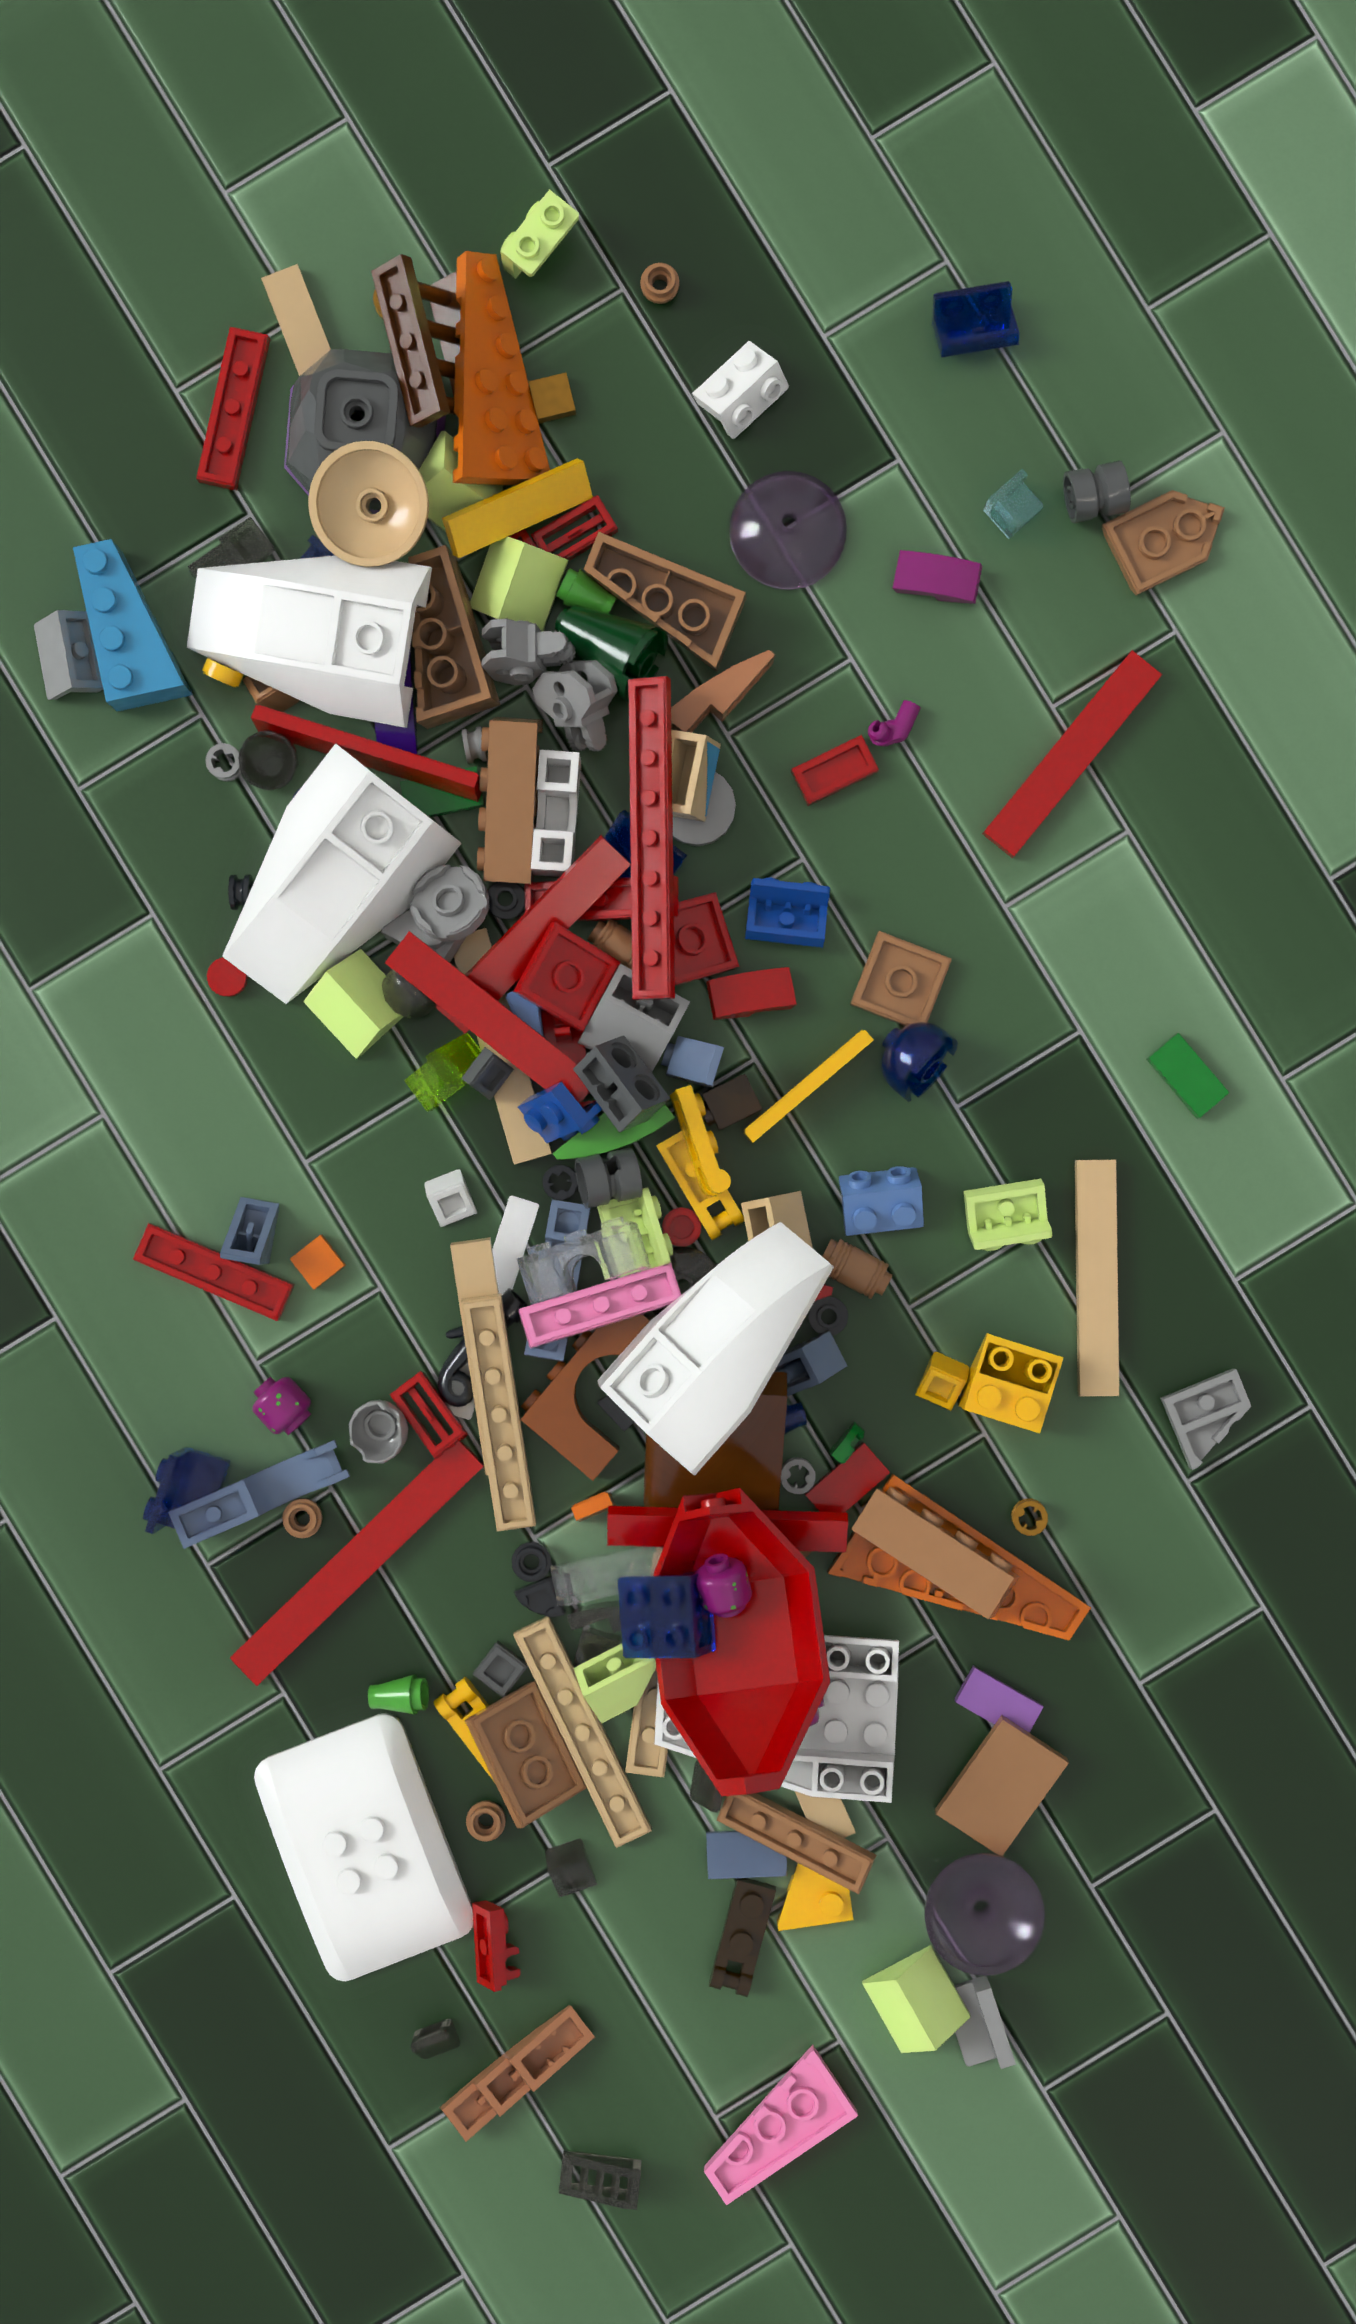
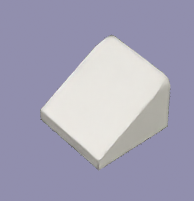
M460 1169L425 1182L426 1196L440 1227L477 1214L476 1207Z

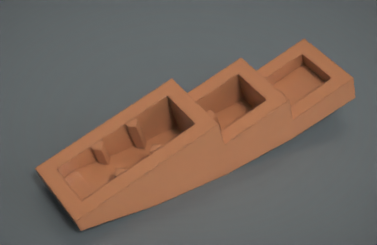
M770 650L762 652L731 666L695 688L671 707V730L692 733L710 712L723 722L773 665L775 654Z
M568 2005L501 2055L445 2102L440 2109L467 2142L496 2115L501 2117L530 2090L536 2091L594 2039L595 2036L573 2007Z

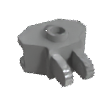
M507 618L490 620L482 628V637L490 642L493 651H490L482 658V668L493 680L514 686L530 684L542 673L546 672L547 667L561 666L562 663L564 665L566 663L569 664L575 657V647L571 642H568V638L564 633L557 632L556 630L555 632H542L536 624L529 621H514Z
M573 660L569 664H563L558 672L546 671L542 673L532 688L536 704L554 719L555 727H564L566 738L569 740V747H572V750L582 751L585 748H589L592 751H602V748H605L604 746L607 745V735H605L606 730L602 717L610 714L608 705L618 691L614 675L597 660ZM581 671L585 672L588 681L582 678Z

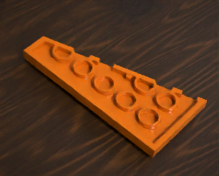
M465 251L457 257L456 301L460 304L461 311L460 321L456 323L455 337L460 339V353L455 356L454 413L459 418L458 434L454 436L453 450L458 452V467L453 470V483L518 485L549 471L550 467L496 254Z
M892 1473L882 1490L887 1492L890 1486L910 1499L907 1505L919 1513L924 1508L944 1521L941 1527L955 1535L959 1530L979 1543L976 1547L977 1550L989 1557L994 1553L1013 1565L1011 1571L1020 1577L995 1617L990 1619L1022 1626L1028 1630L1068 1641L1071 1639L1091 1609L1089 1605ZM854 1531L847 1540L846 1552H839L827 1570L828 1574L853 1579L870 1586H878L902 1593V1595L981 1615Z

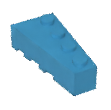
M112 539L73 547L106 702L118 712L193 695L121 549Z

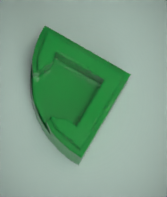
M853 1422L829 1450L830 1454L838 1462L845 1464L855 1451L853 1450L854 1446L863 1439L865 1430L856 1422Z

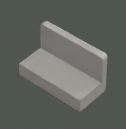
M56 610L34 624L48 700H57L70 692L98 693L103 690L87 611Z
M984 1975L954 1985L971 2016L955 2032L966 2066L970 2067L995 2058L998 2060L1000 2069L1016 2065L987 1976Z

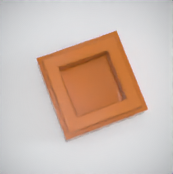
M323 1234L319 1235L290 1258L291 1262L313 1290L317 1289L346 1266Z
M605 1491L572 1505L571 1509L576 1521L581 1522L607 1511L608 1506H616L612 1494Z

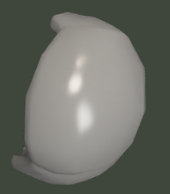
M386 1400L368 1401L355 1410L349 1422L350 1445L363 1455L365 1462L384 1464L399 1454L408 1439L409 1427L404 1414L395 1405Z

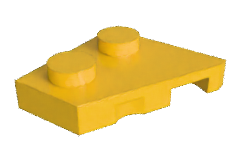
M797 1863L787 1888V1895L781 1914L778 1915V1931L854 1920L849 1889Z

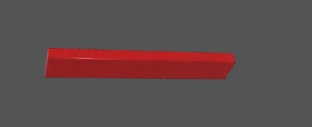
M1132 650L982 834L1013 858L1162 674Z
M255 705L251 715L258 733L324 754H328L336 743L366 767L477 802L480 799L482 791H480L478 773L261 705Z
M600 835L465 975L495 999L499 1000L521 978L550 923L556 922L569 929L631 865L630 862ZM436 1004V1008L464 1034L469 1031L468 1028Z
M409 931L385 961V964L542 1088L547 1089L562 1081L579 1104L588 1095L589 1090L573 1070L578 1063Z
M608 1506L607 1545L664 1547L678 1508ZM761 1510L799 1551L846 1552L848 1534V1513Z

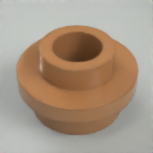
M652 264L642 273L640 280L641 291L653 303H667L678 293L679 276L675 269L668 264ZM657 280H663L667 283V286L662 290H657L653 287V283Z
M299 1498L289 1503L282 1516L284 1528L290 1535L296 1538H308L314 1535L321 1527L323 1520L320 1507L314 1501L307 1498ZM299 1511H305L309 1514L310 1521L308 1524L303 1525L297 1521L296 1516Z
M487 1800L474 1804L466 1817V1826L471 1836L484 1842L498 1838L506 1824L503 1809L497 1803ZM483 1814H489L494 1822L490 1826H484L480 1823L479 1817Z

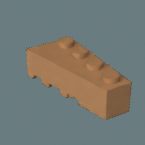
M598 532L584 567L585 573L651 624L666 631L670 638L717 672L747 599L746 592Z
M446 545L408 557V563L432 567L426 608L416 607L414 632H412L416 667L414 683L417 689V723L426 729H430L501 705L493 679L482 668V658L486 654L457 558L453 556L452 551Z
M495 717L489 720V727L482 728L481 750L488 752V768L481 767L480 791L487 792L486 808H479L478 830L485 831V847H478L477 871H484L483 881L531 884L534 880L531 870L533 832L536 829L534 817H537L538 792L537 785L535 784L536 777H538L540 745H537L538 733H543V719Z
M890 1486L887 1492L882 1489H876L851 1530L985 1618L995 1617L1020 1577L1011 1571L1013 1565L994 1553L989 1557L977 1550L976 1547L979 1543L959 1530L955 1535L941 1527L944 1521L924 1508L921 1513L907 1505L910 1499Z

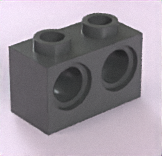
M624 1035L596 1045L573 1068L619 1133L648 1121L670 1100V1097Z

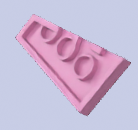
M813 2044L704 2165V2173L726 2205L858 2116L857 2109Z

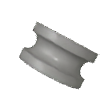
M481 726L476 727L474 732H469L467 728L462 729V739L468 765L473 764L475 759H481L482 762L487 761V752L481 750Z
M216 744L210 748L206 755L207 769L214 777L221 781H233L243 772V757L230 744ZM222 753H225L229 758L234 757L235 759L234 763H229L232 769L227 772L221 767L216 768L215 762H220L217 757Z
M801 1457L788 1459L782 1465L781 1482L783 1487L793 1494L808 1492L815 1483V1471L810 1462ZM798 1465L799 1470L804 1466L808 1470L804 1475L806 1482L803 1485L797 1486L796 1481L791 1485L787 1481L791 1476L789 1469L792 1466Z

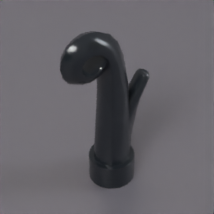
M510 1288L502 1294L507 1328L514 1322L519 1323L521 1321L518 1310L528 1306ZM463 1326L447 1331L446 1337L449 1339L464 1337ZM464 1338L444 1362L437 1384L442 1399L454 1407L465 1406L474 1398L470 1376L459 1371L468 1363ZM452 1380L463 1383L464 1392L460 1396L453 1392Z

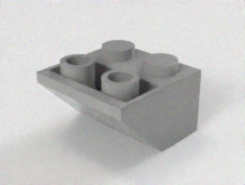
M620 964L578 1044L592 1050L596 1045L624 1035L652 1073L690 1001L675 994V999H632V970Z

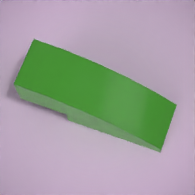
M664 1104L648 1121L619 1133L604 1112L599 1116L600 1120L590 1130L583 1134L579 1132L552 1154L557 1160L606 1154L632 1145L650 1136L673 1121L675 1116Z

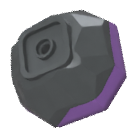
M331 349L300 375L290 389L284 468L309 496L311 482L317 469L331 453L353 442L375 441L387 444L401 451L419 470L440 432L445 431L446 415L421 428L410 426L391 353ZM356 411H363L365 416L361 421L356 422L351 419L352 414ZM378 499L370 502L369 509L372 514L378 513L381 509V502Z

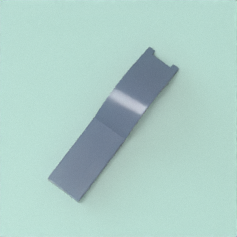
M332 1440L169 1511V1516L183 1548L185 1549L245 1523L305 1494L350 1477L348 1469L342 1471L333 1450L338 1447L336 1441Z

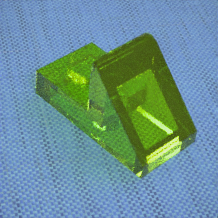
M469 1033L463 1034L426 1056L428 1061L404 1081L427 1112L433 1111L467 1084L461 1078L481 1053V1049Z

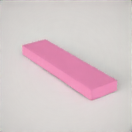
M669 1263L523 1307L518 1312L531 1349L667 1307L681 1296V1292L672 1264Z

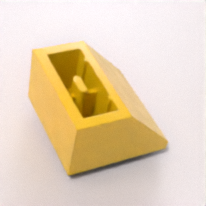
M986 1333L969 1369L968 1379L958 1406L963 1410L1040 1434L1064 1357Z

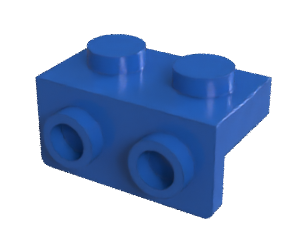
M753 878L749 895L745 939L823 948L830 887L821 886L813 882L794 883L779 881L775 878Z
M562 1081L528 1097L518 1106L524 1115L526 1124L533 1131L539 1133L546 1143L559 1138L567 1141L578 1132L581 1134L587 1132L598 1123L600 1119L597 1114L602 1110L597 1101L582 1107Z

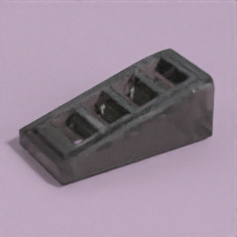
M563 2151L559 2194L618 2208L637 2210L642 2160ZM573 2165L581 2167L579 2184L571 2183ZM589 2169L597 2170L595 2185H587ZM605 2172L612 2174L611 2187L603 2186ZM620 2176L628 2178L627 2189L619 2188Z

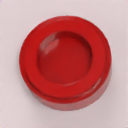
M224 957L215 960L208 968V985L215 993L221 996H236L247 985L248 975Z
M683 1207L676 1208L665 1216L662 1231L663 1234H668L673 1245L679 1247L689 1246L700 1236L701 1221L694 1211Z

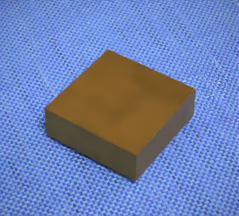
M566 372L528 381L538 423L576 415Z

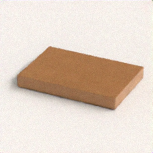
M535 1681L525 1684L465 1720L517 1828H524L587 1788Z
M1001 1715L937 1805L935 1813L1002 1857L1069 1764L1068 1758Z

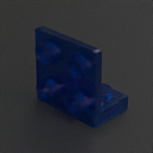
M184 1447L170 1454L168 1459L163 1458L155 1477V1481L160 1482L156 1498L152 1496L149 1498L143 1514V1520L148 1521L145 1532L154 1534L165 1526L175 1529L168 1512L221 1489L230 1460L189 1447Z
M698 1570L681 1575L623 1576L618 1579L622 1646L625 1658H697L716 1650L714 1614L705 1610L702 1605L696 1585L699 1574L697 1573Z

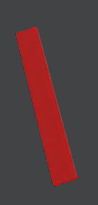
M667 676L628 679L632 999H675L671 679Z
M458 1440L452 1448L445 1450L439 1458H435L230 1657L233 1663L256 1686L484 1467V1463L461 1440Z

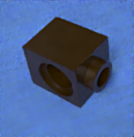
M746 1074L702 1094L706 1115L703 1117L709 1127L716 1124L719 1131L762 1110Z

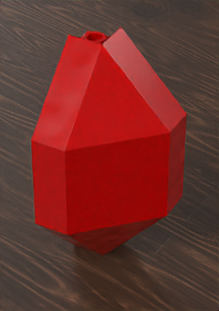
M741 1488L711 1494L683 1495L647 1589L661 1705L721 1796L747 1795L780 1789L830 1684L815 1568ZM716 1554H726L728 1557L742 1561L751 1585L752 1596L741 1613L732 1617H718L705 1610L696 1585L695 1575L698 1569L705 1564L707 1558Z

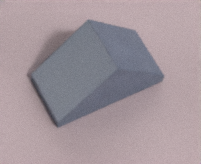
M240 1197L220 1252V1258L257 1265L269 1264L279 1204Z

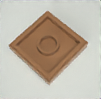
M878 931L850 1005L923 1033L952 959Z

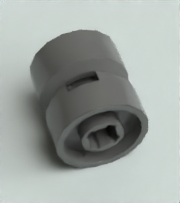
M1122 461L1100 464L1096 467L1094 474L1089 468H1081L1064 473V499L1072 523L1092 520V518L1097 517L1099 510L1106 517L1126 513L1130 510V485Z
M632 1148L608 1152L606 1159L597 1154L575 1160L578 1190L585 1208L609 1204L611 1197L620 1202L642 1196L641 1173Z

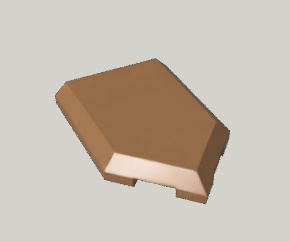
M1171 490L1102 524L1103 535L1131 591L1137 596L1206 562L1225 507L1213 503L1207 504L1189 498L1186 494Z

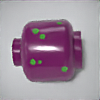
M269 1377L253 1392L258 1399L253 1404L252 1411L274 1434L285 1432L289 1436L311 1415L308 1411L311 1405L310 1398L290 1377H282L278 1381Z
M726 1554L713 1555L706 1559L705 1564L698 1569L695 1575L696 1585L704 1609L718 1617H732L741 1613L751 1599L752 1589L745 1565L736 1558L728 1557Z

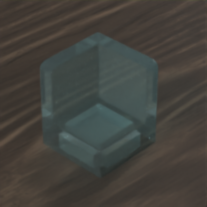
M1021 469L988 498L983 509L1008 539L1043 508L1042 502L1024 483L1028 476L1024 469Z

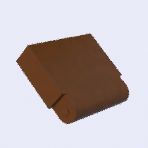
M773 1372L750 1414L695 1476L646 1434L643 1497L645 1507L679 1508L683 1495L711 1494L741 1488L760 1510L778 1511L787 1408V1372Z

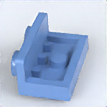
M896 1166L885 1171H855L849 1175L839 1176L846 1236L924 1227L922 1186L916 1168Z

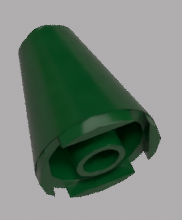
M574 605L570 609H564L559 614L555 623L557 632L564 633L568 638V642H571L575 647V656L579 660H597L614 675L618 690L616 694L628 702V679L655 677L659 670V667L654 665L657 654L660 653L665 656L667 650L668 635L661 628L579 605Z

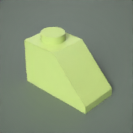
M644 1632L573 1668L583 1697L601 1724L637 1706L656 1669V1659Z

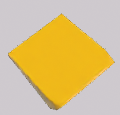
M934 1352L915 1395L951 1411L967 1382L969 1366L939 1352Z

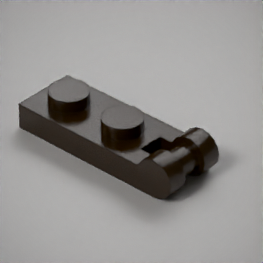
M737 1878L711 1971L709 1987L721 1990L722 1986L735 1989V1994L748 1997L775 1897L776 1886L748 1878ZM728 1960L742 1963L740 1973L726 1970Z

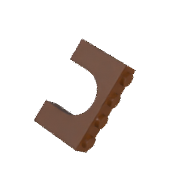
M645 1314L596 1328L593 1333L590 1331L583 1332L572 1345L577 1352L569 1362L558 1361L546 1377L552 1381L542 1393L535 1389L521 1405V1408L526 1413L520 1420L592 1481L595 1480L619 1451V1446L593 1425L581 1412L576 1398L577 1380L582 1370L593 1360L607 1355H620L651 1320Z

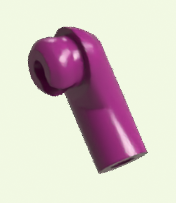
M903 700L895 719L884 722L879 720L873 721L868 727V736L872 743L877 746L886 747L905 741L921 707L911 701Z

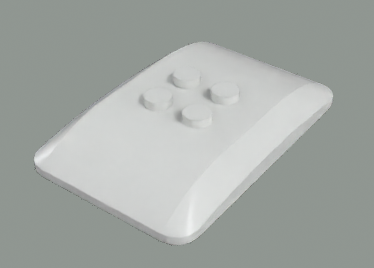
M389 1713L377 1714L268 1756L260 1762L255 1770V1784L295 1895L324 1966L330 1976L340 1981L353 1980L459 1939L469 1933L473 1927L472 1904L407 1733L399 1718Z

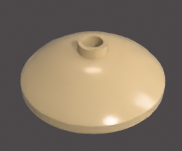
M359 441L340 447L321 463L311 482L308 508L314 531L331 553L354 565L376 567L397 561L416 545L426 527L429 513V497L420 471L404 453L384 443ZM374 499H378L381 502V509L376 514H372L369 509L370 502Z

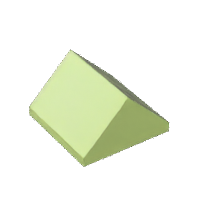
M441 431L419 471L428 491V519L446 532L442 520L443 517L502 492L503 485L453 483V470L458 467V452L453 450L454 438L446 431Z
M508 536L494 542L489 546L470 601L471 608L496 619L507 618L514 621H529L536 624L543 632L569 560Z
M359 949L327 970L303 1001L356 1059L362 1056L415 1007L362 949Z
M932 1945L862 1981L864 1988L901 2053L936 2051L971 2017L970 2012Z

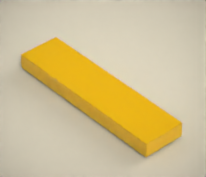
M576 458L443 517V524L453 556L461 558L593 498L584 461Z
M866 1030L858 1032L745 1128L743 1134L751 1143H754L874 1041V1039Z

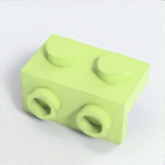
M549 189L544 197L530 208L524 222L516 232H512L505 239L500 250L503 269L515 279L522 271L529 277L534 276L579 220V213Z
M1041 1178L963 1191L967 1230L975 1250L994 1251L1004 1245L1017 1243L1036 1244L1042 1239L1052 1237V1228L1047 1219L1045 1186Z
M648 1187L642 1188V1196L639 1198L620 1202L616 1199H611L609 1204L597 1206L618 1278L671 1263L670 1256L673 1255L672 1243L667 1233L662 1234L658 1220L662 1217L661 1207L655 1195L651 1196Z

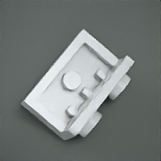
M748 341L692 394L697 404L721 421L727 435L735 439L789 388V385L778 361L751 341Z

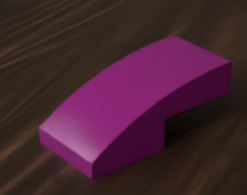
M900 550L893 589L896 593L934 596L938 601L976 604L983 566L981 563L956 557Z

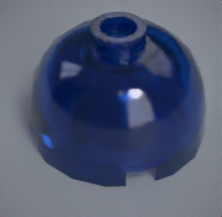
M923 1021L908 1024L901 1030L898 1028L893 1029L886 1036L882 1044L885 1051L881 1059V1071L885 1081L907 1102L911 1101V1093L920 1097L937 1081L947 1068V1065L942 1060L946 1056L947 1051L954 1056L958 1045L957 1040L939 1026Z

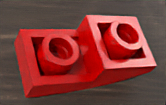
M789 967L734 974L711 979L706 982L713 1020L749 1017L755 1012L785 1010L797 1005Z

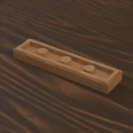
M757 1793L726 1796L717 1817V1821L857 1894H860L877 1856Z

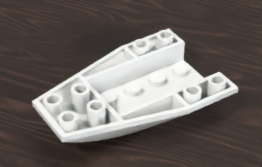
M324 556L198 568L187 648L326 713L407 728L413 688L404 686L416 607L426 608L432 567L399 561L383 566L365 567L348 563L337 556Z
M335 743L287 805L222 957L287 1004L321 978L327 970L344 960L380 932L383 927L410 908V903L412 904L414 897L412 893L419 880L427 872L445 865L462 843Z
M783 1223L775 1224L738 1248L651 1319L597 1380L599 1387L648 1436L695 1476L752 1411L834 1266Z
M824 1635L830 1684L823 1697L825 1706L818 1708L819 1721L808 1728L781 1787L811 1797L892 1803L899 1677V1640ZM657 1680L654 1744L696 1758L662 1707Z

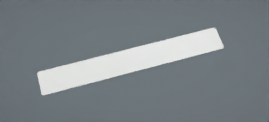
M510 1196L492 1249L499 1294H503L508 1288L513 1290L539 1208V1204L515 1196ZM467 1363L459 1371H462L466 1373L468 1376H470L469 1365ZM452 1380V1390L458 1396L464 1392L463 1383ZM474 1398L470 1403L462 1407H454L447 1404L455 1416L467 1420L472 1418L475 1408Z

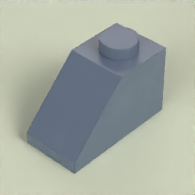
M678 1036L676 1044H667L661 1065L668 1067L666 1076L712 1089L724 1047Z
M828 1331L786 1350L774 1372H787V1396L822 1383L847 1367V1364L831 1332Z

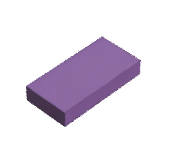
M974 1665L954 1699L957 1704L993 1724L1003 1715L1027 1732L1031 1731L1044 1707L1041 1703Z

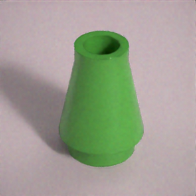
M570 567L556 594V597L564 600L563 605L570 607L579 605L608 614L616 600V596L606 591L584 571L579 569L577 572Z
M415 1674L378 1685H370L368 1689V1704L371 1709H384L416 1715L419 1710H426L428 1707L429 1688L427 1680L425 1678H418Z

